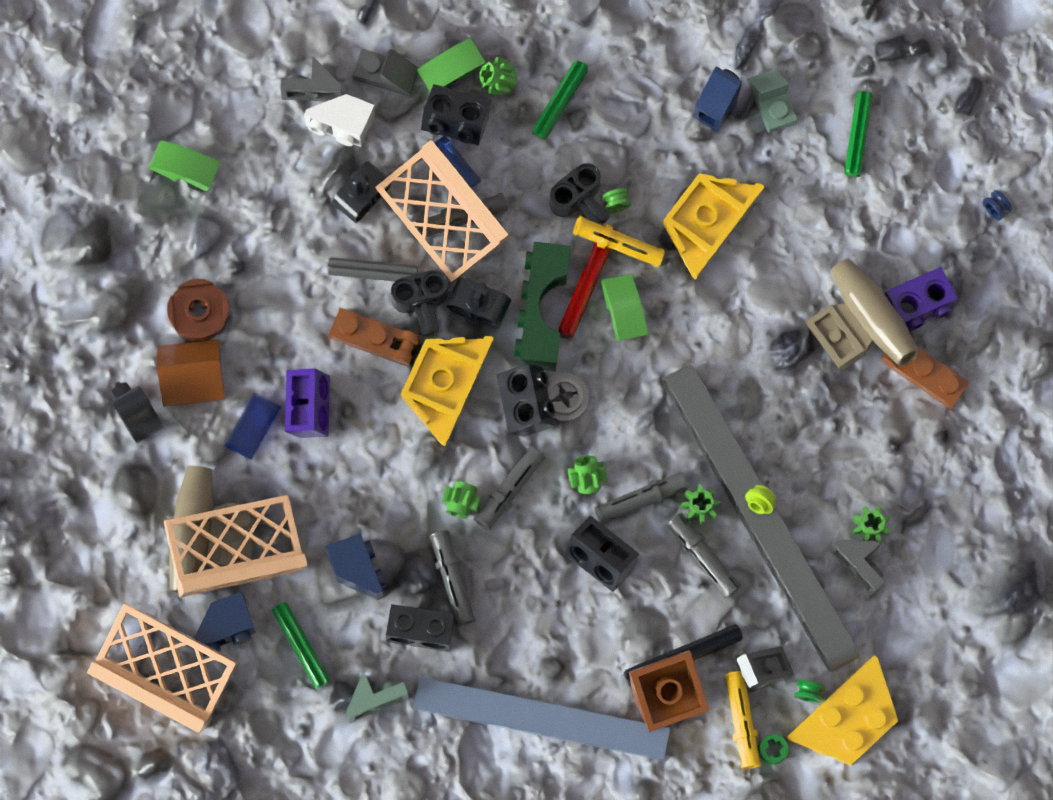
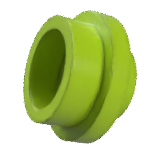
M756 485L753 489H749L745 495L749 508L755 513L770 514L775 508L776 496L765 486Z

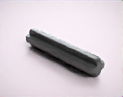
M331 257L328 260L327 272L333 276L395 282L400 278L418 274V267L415 265Z

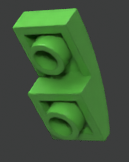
M469 38L436 56L416 70L429 91H431L433 84L447 88L459 79L464 80L482 68L487 62L473 39Z
M160 141L149 169L175 182L180 178L204 191H208L221 162L189 148Z
M632 274L602 279L601 283L606 309L610 310L616 341L648 335L641 301Z

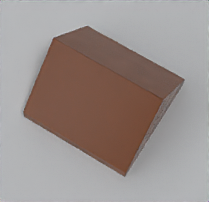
M219 339L157 346V373L163 407L225 400Z
M689 650L629 671L632 694L649 732L709 711Z

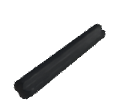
M733 624L628 668L624 671L625 680L631 686L629 671L688 650L691 652L694 661L740 642L743 638L741 629L737 624Z

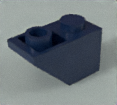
M716 66L695 104L693 117L719 132L737 105L742 85L739 77L731 70H722Z
M360 533L325 546L337 582L376 600L383 598L382 588L387 586L381 569L375 571L371 559L376 558L370 540L364 542Z
M242 592L212 602L194 639L218 652L221 651L220 646L233 642V645H239L249 641L251 635L256 633Z

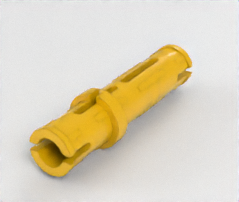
M579 216L573 229L574 235H579L596 242L600 248H611L627 256L649 263L654 267L660 265L664 256V249L615 231L613 226L609 224L603 226ZM596 231V232L601 233V234H603V235H605V236H607V237H611V238H613V239H615V240L613 241V240H611V239H608V238H606V237H604V236L598 235V234L593 233V232ZM623 243L628 244V245H630V246H633V247H635V248H638V249H640V250H643L644 252H641V251H638V250L633 249V248H631V247H628V246H626V245H623Z
M741 671L725 674L735 727L733 739L738 744L741 769L758 768L761 766L756 742L759 735L758 730H754L746 681L742 677Z

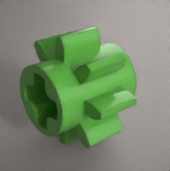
M496 57L495 62L488 61L480 71L482 88L488 90V94L501 97L502 92L509 93L517 82L515 66L510 65L508 60Z
M581 456L574 460L575 467L568 468L571 487H578V491L582 494L598 492L601 489V482L608 481L604 462H598L595 456Z
M455 481L453 488L446 486L442 497V504L447 505L445 512L461 519H468L470 512L477 514L481 502V496L476 495L477 488L462 481Z
M699 484L697 491L694 493L686 490L685 496L690 501L683 502L681 509H688V521L692 520V518L697 519L701 526L707 517L715 520L717 515L712 508H718L721 504V501L713 500L715 489H711L708 492L703 490L702 485ZM698 499L702 500L703 505H706L705 510H699V506L695 505Z
M864 506L862 509L863 517L855 515L852 519L854 523L858 524V527L854 529L852 534H859L863 538L862 541L874 540L881 542L880 534L888 536L891 532L889 528L885 527V524L891 517H884L880 513V506L876 510L869 511L867 506ZM868 520L871 524L877 523L878 526L875 531L872 527L866 528L865 525Z

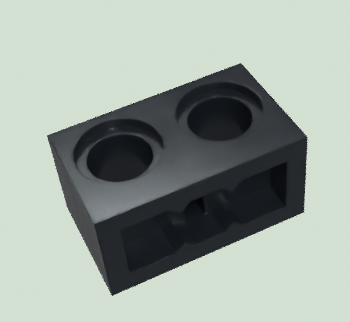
M433 84L423 110L421 130L479 146L489 120L491 100Z
M527 363L496 374L509 434L526 437L555 427L553 418L555 416V408L549 399L547 390L549 380L542 367ZM527 379L528 385L526 389L523 391V384ZM532 409H534V415H533L532 419L530 420V419H529L530 411H531Z
M591 515L571 534L564 553L612 592L632 573L639 557V553Z
M391 604L386 640L388 643L450 652L455 622L454 614Z

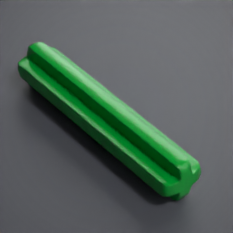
M575 60L533 127V134L542 140L548 138L587 74L588 66L579 60Z
M858 91L855 99L844 171L845 175L850 177H859L862 171L873 94L867 91Z
M286 602L275 606L273 614L316 689L323 688L330 683V678L291 608Z

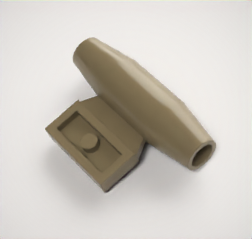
M844 259L837 263L830 273L845 303L829 305L805 322L838 369L842 372L867 355L866 353L873 342L899 366L908 365L919 355V350L903 318L879 286L850 259Z
M187 466L175 505L174 519L241 504L227 502L214 507L212 469L202 466ZM245 511L238 513L233 523L249 532L257 518ZM233 514L224 517L230 520ZM216 518L207 520L202 529L218 539L227 525ZM202 521L193 523L199 527ZM185 524L173 527L176 539L185 545H188L196 532ZM230 527L221 541L237 551L245 536ZM198 534L190 548L207 557L215 543ZM249 539L240 553L252 559L254 542ZM218 546L209 560L219 566H227L234 555ZM178 547L179 555L181 556L184 550ZM169 548L170 591L178 593V581ZM188 552L181 561L184 575L197 572L203 563ZM237 558L233 564L241 563L243 561Z

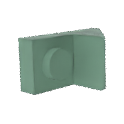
M776 69L747 78L748 85L768 134L797 124L798 119L787 95L789 84Z
M363 671L346 711L349 722L352 723L408 700L409 695L404 682L396 684V681L385 683L378 687L379 692L373 694L366 674Z

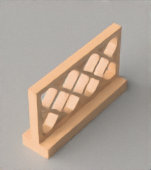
M430 140L422 146V150L375 188L453 283L496 247L510 239V236L435 143ZM421 159L430 167L428 180L411 178L412 167ZM406 171H408V172H407V178H402V177H400V176H402ZM433 172L440 181H433ZM394 181L406 182L405 199L391 198L385 189ZM411 183L428 184L426 202L409 200ZM432 185L445 186L448 189V204L430 202ZM452 197H454L460 205L452 204ZM396 203L404 204L403 212ZM408 204L426 206L424 223L410 222L407 218ZM430 206L447 208L445 225L428 224ZM451 209L466 211L468 214L467 228L449 226ZM472 220L479 229L471 228ZM415 227H423V234L421 235ZM427 228L445 230L443 247L430 246L427 243ZM449 230L466 232L465 249L447 247ZM470 232L483 233L491 243L481 251L469 250ZM434 250L442 251V260ZM446 252L464 253L463 266L452 274L445 265ZM468 254H476L467 262Z
M288 495L164 521L177 576V589L180 598L301 572L307 567L305 554H302ZM282 504L285 517L280 525L264 516L269 506ZM264 508L261 514L255 511V509ZM246 511L257 518L249 532L233 523L238 513ZM233 514L230 520L224 517ZM216 518L227 525L218 539L202 529L208 519ZM202 521L199 527L193 522ZM260 521L276 530L268 544L252 535ZM285 523H287L288 531L283 528ZM185 524L196 531L188 545L176 539L174 526ZM230 527L245 536L237 551L221 541ZM281 533L291 540L293 551L281 553L271 547L278 534ZM198 534L215 543L207 557L190 548ZM249 539L264 548L259 559L251 560L240 553ZM218 546L234 555L227 566L220 567L209 560ZM178 547L184 550L181 556L179 555ZM268 551L273 554V556L264 557ZM188 552L203 563L197 572L184 575L181 561ZM237 558L243 561L241 563L233 564ZM206 564L213 568L202 571Z
M124 603L97 659L92 662L87 673L200 733L207 729L212 719L211 715L238 662L128 603ZM128 613L138 618L142 632L127 636L123 623ZM146 623L155 628L148 629ZM161 630L166 633L170 646L155 651L149 633ZM120 632L121 639L115 640ZM144 635L149 653L134 658L129 639ZM174 638L178 639L182 643L176 644ZM123 642L128 660L118 663L108 658L107 655L112 645ZM189 645L195 649L198 661L183 666L177 648ZM172 650L177 668L162 673L156 655ZM202 653H204V654H206V655H208V656H210V657L204 659ZM151 657L156 675L146 678L139 674L135 661ZM217 660L225 664L227 667L222 677L211 681L205 663ZM125 664H130L131 669H129V668H127V667H125V666H123V665H125ZM200 665L205 683L190 687L184 669ZM179 672L184 690L174 693L167 689L163 676ZM157 678L159 684H157V683H155V682H153V681H151V680ZM218 683L214 692L212 684ZM207 687L211 700L206 709L195 704L191 691ZM185 693L187 699H185V698H183V697H181V696H179V695Z

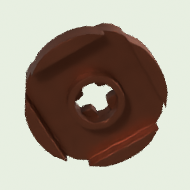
M192 279L178 286V290L174 292L173 296H170L167 303V315L171 326L181 338L191 341H206L224 332L226 323L229 320L230 307L225 293L213 285L212 282L205 279ZM201 303L202 308H207V311L201 317L190 314V310L195 309V304Z

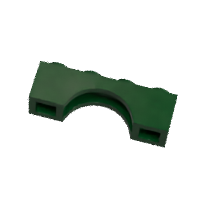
M534 242L533 252L527 251L525 269L530 270L529 281L523 280L521 298L527 299L526 310L520 309L518 328H523L522 339H516L514 357L520 358L519 366L530 363L542 367L545 371L556 372L560 333L551 329L544 322L539 306L549 291L566 285L571 246Z

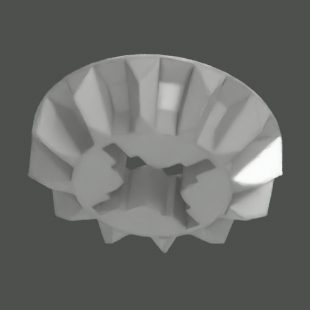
M558 373L549 377L547 390L549 399L555 408V416L553 418L559 422L573 421L581 414H584L589 403V391L583 380L570 373ZM559 387H561L566 395H573L569 399L568 409L562 401H555V399L559 398Z

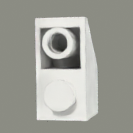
M345 94L306 109L304 113L305 124L310 131L318 135H325L326 133L336 137V140L343 145L353 146L354 144L362 147L375 118V107L371 103Z

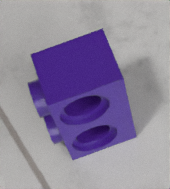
M942 267L885 292V296L903 318L909 331L920 328L925 324L924 320L933 316L936 319L947 316L953 311L952 308L958 299ZM927 292H938L942 300H932ZM908 303L912 305L915 312H904L900 304Z
M316 368L286 370L285 432L298 438L329 437L330 375Z

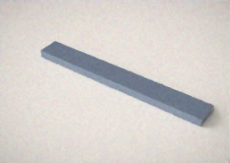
M419 677L413 710L661 761H664L670 731V728L663 727L649 732L646 724L643 722Z

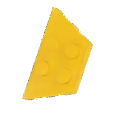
M699 173L664 218L663 225L694 279L698 278L763 192L764 185L760 183H755V185L737 183L736 179H717L712 175Z
M484 336L483 339H465V337L452 338L450 340H442L441 338L426 339L402 389L401 398L444 446H447L494 342V338L491 336Z
M874 655L792 731L786 737V740L789 743H796L812 749L813 752L833 757L851 766L898 722L878 658Z

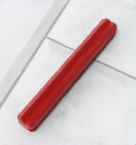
M601 233L598 234V235L604 236V237H606V238H608V239H611V240H613V241L615 240V239H613V238H611V237H607V236H605V235H603V234H601ZM595 242L559 326L560 334L570 338L575 335L611 248H600Z

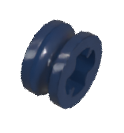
M997 190L991 193V198L986 197L982 201L985 210L998 221L1004 218V213L1009 214L1013 210L1009 200Z

